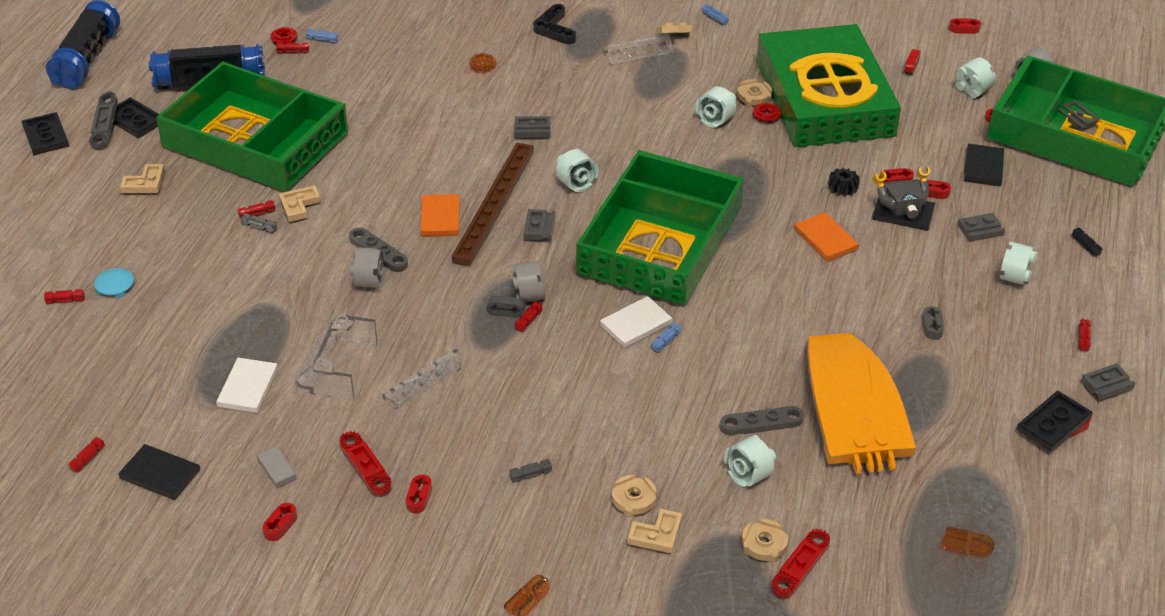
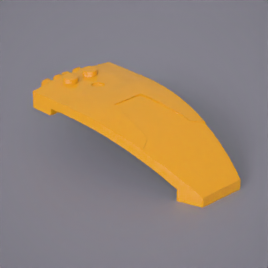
M850 333L809 336L806 358L808 359L811 388L824 439L823 447L828 464H853L855 473L861 474V463H865L868 473L874 472V465L877 472H882V461H887L888 468L891 471L895 470L896 462L894 458L913 456L916 446L903 402L889 372L881 360L862 341Z

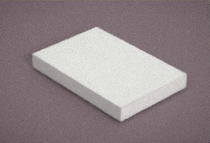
M648 296L600 320V326L624 348L672 324V317Z
M237 358L216 401L217 407L258 413L278 370L277 363Z

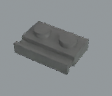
M1076 100L1062 105L1071 115L1059 109V112L1068 118V122L1072 124L1071 126L1078 131L1095 126L1100 119ZM1075 104L1082 110H1078L1076 113L1069 106ZM1084 112L1090 115L1093 119L1083 117Z
M515 116V138H550V116Z
M528 209L524 239L543 241V238L551 241L555 211L549 213L547 210Z
M994 213L962 218L958 220L957 224L965 237H968L969 242L1004 236L1005 229L1001 228V223Z
M1117 363L1084 374L1081 379L1085 386L1098 396L1097 399L1099 401L1132 390L1136 384L1134 381H1130V376Z

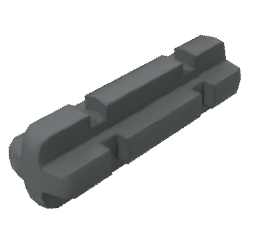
M247 213L241 217V223L244 225H250L261 230L266 229V231L271 233L277 229L276 222L268 221L257 216L252 217V215Z
M549 459L542 460L539 464L538 462L521 466V469H518V467L510 469L509 476L512 482L519 481L522 477L523 479L541 475V472H551L552 464Z

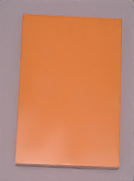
M459 194L422 195L421 236L459 235Z
M826 212L794 224V229L827 262L859 248V244Z

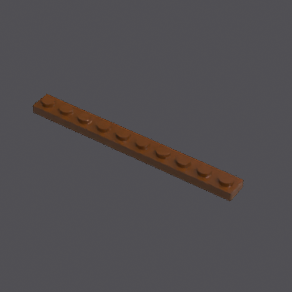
M518 142L515 144L453 252L452 262L471 265L532 156L534 146Z

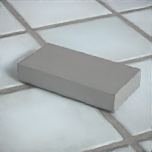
M277 446L257 455V460L276 488L297 479L295 472Z

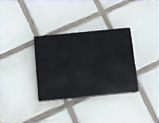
M129 97L117 104L113 124L139 139L158 127L156 117L159 114Z
M57 112L21 121L33 156L70 147Z
M968 143L964 181L1001 186L1004 148Z
M878 196L872 219L928 231L935 203L926 201L918 216L910 219L907 215H894L891 209L881 204Z
M1057 390L1019 422L1016 430L1052 452L1092 417L1093 412Z
M144 444L118 474L119 478L176 500L200 471V466L194 462Z

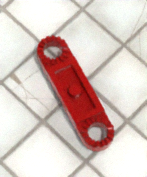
M347 431L345 434L343 433L339 439L340 448L369 490L375 495L387 494L392 488L391 478L385 472V469L369 446L363 441L358 432ZM348 440H355V441H356V442L352 443V445H351V443H349V445H348V443L346 444V441H348ZM378 482H384V483H386V484H384V486H382V487H381V486L378 487V486L375 485V484L378 483Z
M813 529L780 568L777 575L774 576L771 589L776 596L782 598L792 596L828 549L830 536L825 530ZM821 538L824 541V543H815V541L813 542V539ZM786 583L789 585V588L780 589V586L778 587L777 584Z

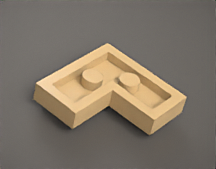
M687 22L677 23L675 26L673 23H663L661 27L656 28L657 35L692 32V25H687Z
M145 164L142 176H123L120 186L121 193H159L165 171L164 164Z
M315 185L279 194L280 202L289 222L307 218L304 206L321 202Z
M660 509L655 526L633 521L627 538V544L672 554L682 521V513Z

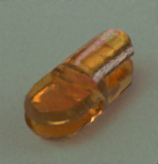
M947 527L942 547L947 550L986 557L993 552L994 541L986 534Z
M543 575L533 576L504 604V609L511 612L514 616H526L549 591V580Z

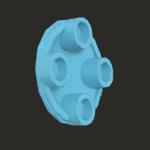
M123 268L108 269L96 277L94 281L96 293L114 295L116 298H121L125 296V291L133 285L134 277L130 271Z

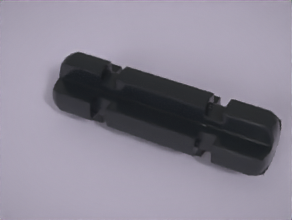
M1078 227L1073 230L1072 237L1078 240L1093 256H1098L1102 253L1103 248L1096 244L1081 228Z

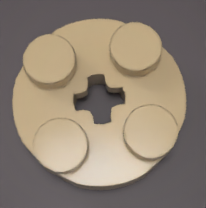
M757 79L745 80L740 83V87L737 89V96L747 107L770 103L772 87L764 81L763 84L758 83Z
M636 475L624 476L614 484L612 502L627 517L646 513L656 505V487L648 478L643 477V479L636 478ZM630 493H634L635 495H636V494H639V495H638L637 497H632V496H630Z
M760 519L758 523L752 525L749 523L742 533L743 552L757 560L774 563L785 553L788 545L787 533L785 534L783 527L779 523L772 520ZM764 537L768 538V542H762L760 540H763Z

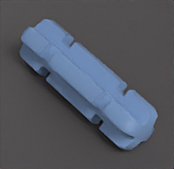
M705 4L702 7L703 13L716 21H720L721 24L726 25L729 21L727 15L722 14V12L711 7L709 4Z
M307 29L306 38L327 42L329 40V42L336 43L338 34Z
M676 322L672 323L669 328L651 342V349L656 352L661 351L681 332V325Z

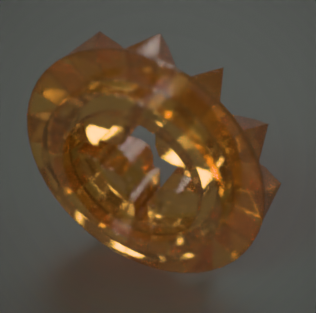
M480 53L469 59V65L476 72L490 71L495 68L496 59L490 54Z

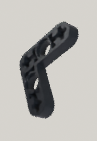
M562 4L552 5L533 22V31L536 34L564 44L576 42V32L574 30L557 24L565 16V6Z

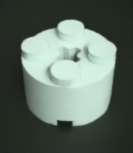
M978 57L958 68L956 72V88L969 94L972 99L977 98L996 84L995 72L992 73L990 69L992 67L987 60Z
M718 86L704 93L697 99L695 104L696 113L702 118L700 119L701 122L708 127L714 128L729 120L736 112L735 94Z
M580 149L570 150L557 158V178L575 192H583L593 185L591 182L594 178L597 179L599 168L597 163Z
M1010 241L1009 245L1012 248L1011 250H1006L1001 271L1005 272L1004 276L1000 275V279L1024 285L1025 282H1030L1032 271L1029 269L1031 263L1035 264L1038 252L1034 251V247Z
M752 435L732 445L724 453L725 464L728 463L730 468L728 473L739 486L750 487L773 473L776 454L757 435Z

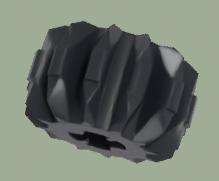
M842 167L841 169H835L829 175L828 188L831 189L832 193H837L838 196H853V193L859 189V175L856 174V171H850V168L844 169Z

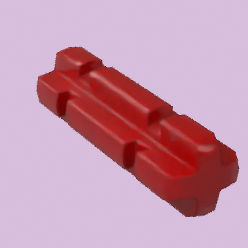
M277 43L276 51L277 53H284V51L286 53H300V51L308 53L309 43H286V45L284 43Z
M270 200L266 201L265 204L258 203L250 205L248 208H239L238 215L241 219L245 213L253 217L265 214V211L272 212L275 211V204Z
M75 289L74 292L72 290L55 291V293L53 291L44 293V301L47 304L54 303V301L56 303L73 302L74 299L76 301H83L85 298L83 289Z
M537 301L533 302L515 322V329L523 332L543 310V305Z
M1083 318L1079 323L1080 351L1088 352L1091 347V321L1089 319L1085 320Z
M95 437L90 444L76 455L77 458H73L69 462L70 469L74 472H79L84 467L83 465H86L97 454L96 451L99 452L105 446L104 441L99 437Z

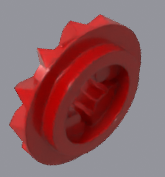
M281 27L274 30L270 38L275 44L284 43L286 45V43L296 41L297 32L292 28Z
M762 103L754 107L753 115L755 119H759V122L774 123V121L779 120L781 110L776 105Z

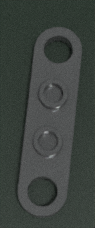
M106 91L105 94L102 93L98 98L99 102L96 107L91 136L89 138V143L95 150L104 149L109 143L118 98L112 91Z
M354 228L349 232L350 243L358 248L383 249L385 252V261H382L383 265L389 267L391 271L400 272V270H406L408 267V259L404 254L368 230ZM402 261L400 264H395L394 262Z
M796 406L728 414L721 418L720 430L726 435L729 434L731 436L733 434L734 436L739 433L749 434L785 429V427H797L803 422L804 412ZM795 414L794 416L797 415L798 418L793 419L788 416ZM729 422H733V424L735 423L736 426L729 427L726 424Z

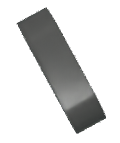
M492 296L487 304V311L496 316L521 317L525 310V302L516 297Z
M934 306L926 307L922 317L925 336L932 340H938L942 337L944 331L942 312Z

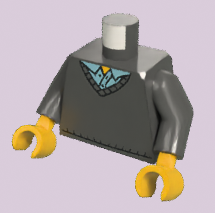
M921 167L919 168L917 176L921 179L920 182L918 179L883 184L887 177L886 173L882 171L880 178H878L876 173L872 180L878 185L877 191L881 204L891 209L894 215H907L910 219L917 217L929 196V183L926 181V178L930 173V168H926V174L921 172Z

